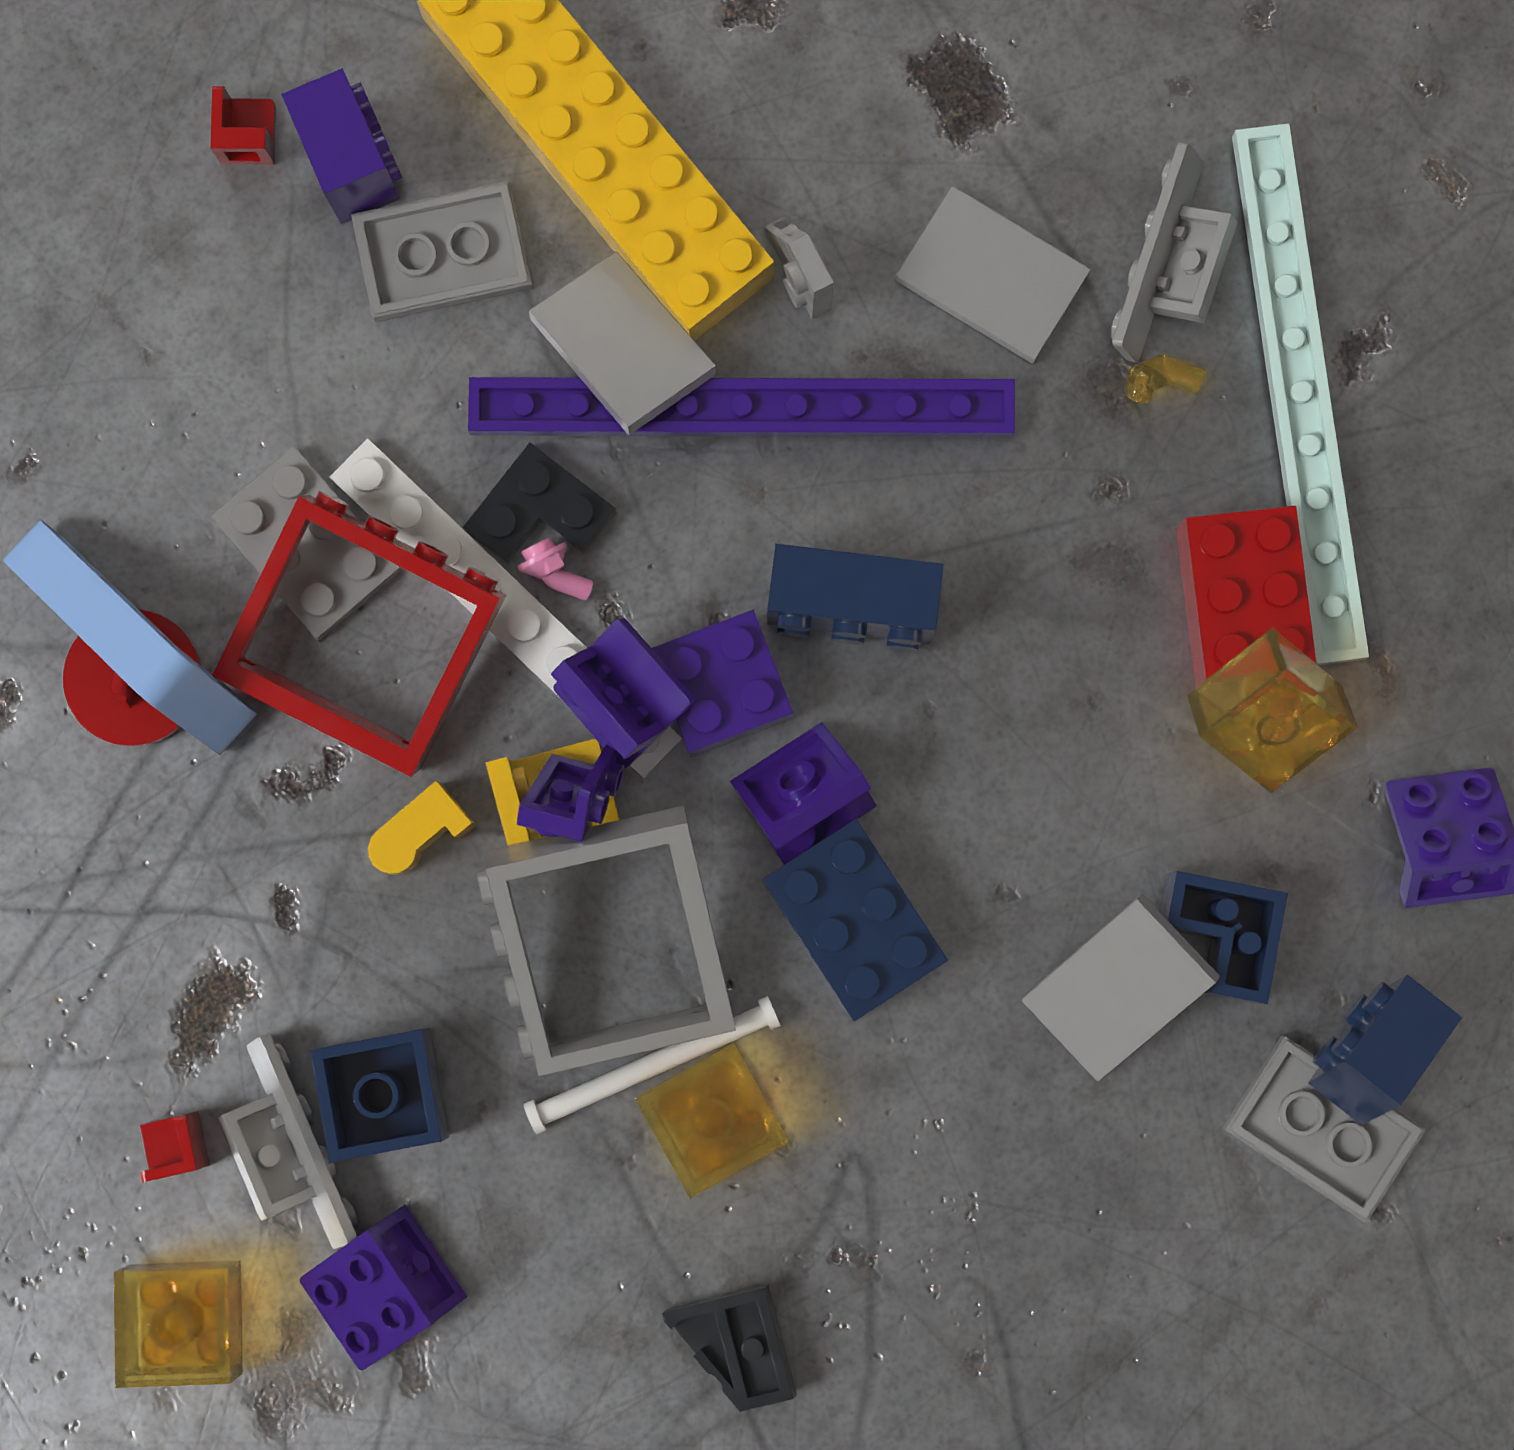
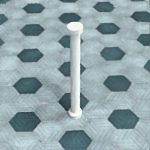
M766 996L759 999V1006L734 1016L736 1031L664 1047L537 1104L533 1099L524 1103L526 1115L535 1134L546 1131V1124L762 1028L769 1026L772 1031L781 1027L769 997Z

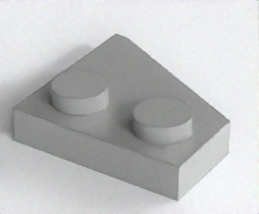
M784 217L765 226L764 230L783 264L787 278L783 279V283L794 306L798 309L805 305L812 319L831 310L834 282L808 233L803 230L800 231L794 224L788 226Z

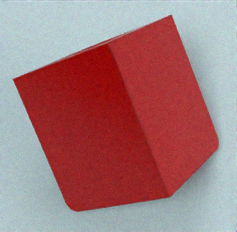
M212 86L210 148L221 164L275 165L276 105L272 99L231 98L224 86Z
M199 1111L140 1125L149 1167L147 1170L140 1171L142 1183L210 1166Z

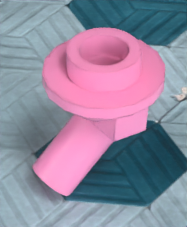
M551 537L521 552L526 562L517 566L519 572L534 576L536 580L542 579L553 590L584 601L588 599L593 581L561 569L565 566L563 560L568 547L566 542L555 546Z

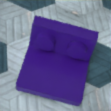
M1492 768L1390 780L1386 783L1385 794L1406 859L1399 888L1404 908L1514 894V826L1496 773Z
M405 1204L300 1277L301 1285L356 1367L361 1371L432 1325L467 1298V1295Z

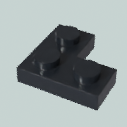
M529 442L462 528L508 564L540 522L544 523L584 554L617 511L609 502Z

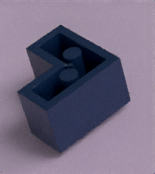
M1180 871L1167 873L1160 913L1178 932L1211 938L1207 963L1220 977L1204 993L1255 1004H1268L1288 893Z

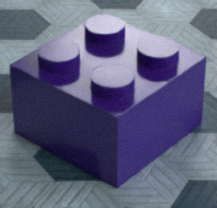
M343 68L281 94L322 191L341 224L352 220L351 214L378 209L400 199L393 182L403 177L381 131V126L361 82L351 86Z
M754 609L652 648L695 698L694 703L676 720L690 758L793 719L791 705Z

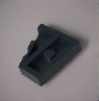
M769 1284L666 1309L662 1313L667 1326L670 1329L674 1327L696 1353L693 1357L708 1374L717 1378L721 1383L723 1393L739 1412L792 1400L796 1397L797 1392Z

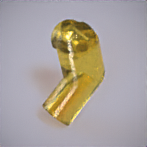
M1157 355L1134 365L1126 375L1129 381L1126 383L1124 391L1129 399L1138 403L1149 402L1153 391L1167 384L1197 395L1206 369L1168 355Z

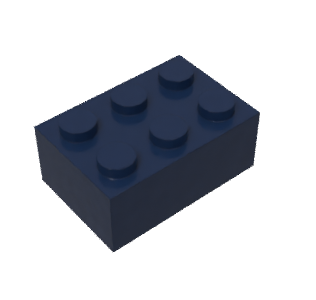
M775 543L767 608V625L777 626V634L787 637L809 638L810 630L832 632L831 640L838 643L862 645L866 637L887 639L886 647L890 649L919 651V645L922 643L930 644L936 632L944 564Z
M857 818L762 879L763 884L853 1022L949 961Z

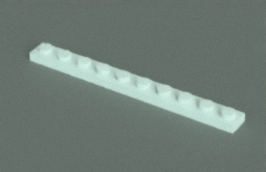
M1287 123L1235 130L1232 136L1286 506L1297 507L1316 663L1319 666L1365 660L1369 658L1290 125Z

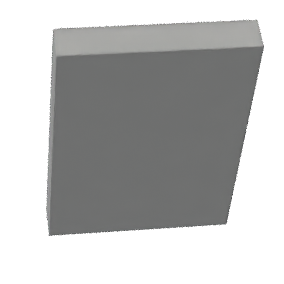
M510 180L351 214L371 313L375 322L533 289Z
M952 186L895 276V281L1033 364L1091 269Z
M614 252L529 310L530 320L628 435L716 375L715 364L617 252Z
M1141 893L1026 993L1021 1001L1098 1082L1212 987L1220 975Z
M1281 1036L1222 1129L1362 1222L1367 1223L1426 1129L1396 1109L1360 1125L1308 1084L1319 1068L1312 1062L1315 1056L1286 1036Z

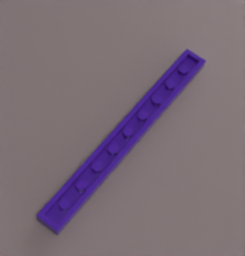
M469 377L468 432L470 435L1014 437L1015 379L710 378L635 432L628 435L580 378Z

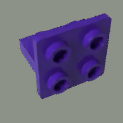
M625 618L614 621L590 647L564 659L551 673V676L557 681L553 686L556 694L603 748L607 744L618 751L616 762L623 764L624 768L632 765L695 700L691 692Z

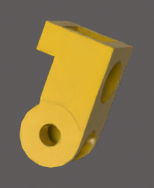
M435 781L374 833L368 845L369 859L373 866L381 872L395 876L405 875L414 870L418 865L422 851L449 830L455 838L461 839L477 825L441 783Z

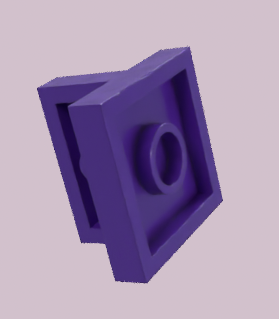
M822 722L730 781L784 865L856 818H860L877 807L869 793L871 787L863 773Z

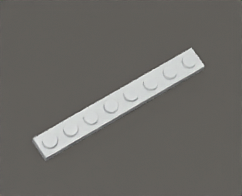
M367 438L330 476L332 481L369 516L380 519L398 529L399 532L396 539L414 548L418 541L429 544L449 556L445 564L463 573H466L468 567H473L484 572L486 576L498 581L495 589L507 596L489 631L556 694L553 686L557 681L551 676V673L564 659L587 647ZM449 592L473 615L477 607L476 605ZM669 727L630 766L646 779L682 741V738Z

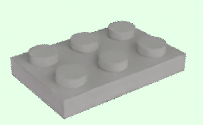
M293 445L210 517L261 575L298 496L311 495L316 498L318 492L321 491L333 498L339 497ZM347 509L346 513L355 517L354 514L349 509ZM310 521L276 593L320 642L402 570L398 565Z

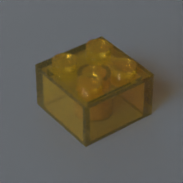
M1271 628L1187 695L1200 738L1270 793H1273L1359 728L1343 686L1274 628Z
M735 1041L635 1098L690 1199L790 1143L786 1132Z
M241 1260L129 1264L113 1272L115 1388L230 1384L243 1374Z

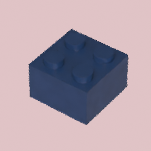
M1408 974L1391 985H1387L1383 981L1369 996L1362 994L1348 1009L1343 1020L1349 1026L1338 1039L1332 1036L1318 1051L1312 1062L1319 1068L1308 1084L1360 1125H1363L1402 1105L1462 1017Z
M430 1028L310 1050L329 1163L442 1142L449 1138Z

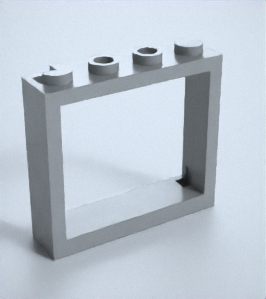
M684 805L592 826L582 842L561 836L544 837L486 851V871L477 873L479 888L484 905L492 903L495 905L499 922L491 924L494 947L498 957L508 956L512 974L504 975L507 997L511 1008L521 1006L525 1025L517 1026L520 1047L524 1059L534 1057L538 1076L736 1031ZM669 844L707 1005L549 1041L509 880Z

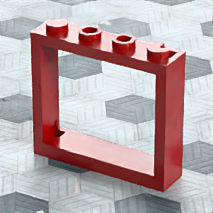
M321 491L318 492L316 498L311 495L298 496L212 677L412 777L421 769L507 595L496 590L495 587L498 581L486 576L484 572L468 567L466 573H463L445 564L449 556L443 551L421 541H418L414 548L396 539L399 530L392 525L372 516H368L364 523L347 514L346 511L349 505L339 498H333ZM310 521L477 606L411 741L245 657Z

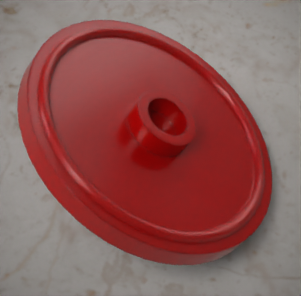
M140 610L181 651L201 665L193 642L177 624L157 613ZM77 636L65 660L63 688L71 712L87 731L104 741L116 745L134 747L161 741L180 728L179 725L136 693L89 645Z

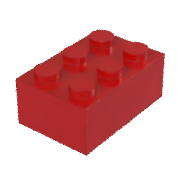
M1287 506L1186 517L1176 528L1196 689L1304 678L1317 671L1297 507Z

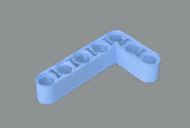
M41 519L3 558L6 565L136 693L217 754L221 755L257 715V712L220 680L212 677L209 671L181 651L70 543Z

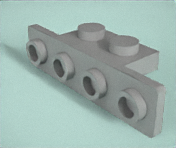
M1179 142L1173 159H1169L1163 168L1161 178L1163 189L1156 209H1152L1147 217L1145 224L1146 240L1140 258L1133 262L1129 271V292L1123 310H1119L1116 313L1112 323V344L1127 361L1139 362L1155 314L1205 323L1238 223L1231 213L1190 207L1203 169V161L1188 143Z
M267 1033L247 1044V1050L267 1096L221 1115L217 1118L260 1220L263 1221L311 1199L332 1248L343 1247L357 1238L354 1230L358 1226L356 1213L350 1201L346 1197H340L332 1179L336 1173L334 1162L329 1163L327 1149L323 1145L318 1146L310 1127L313 1124L311 1108L302 1094L296 1095L288 1074L291 1073V1063L284 1047L280 1043H274L270 1033Z

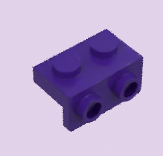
M606 744L594 765L551 754L519 805L517 825L534 829L539 834L547 837L561 836L582 842L593 822L602 823L607 810L609 796L616 797L619 792L624 774V765L616 763L618 751Z

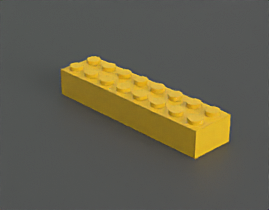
M416 0L422 18L611 249L622 257L694 341L774 279V260L559 0Z

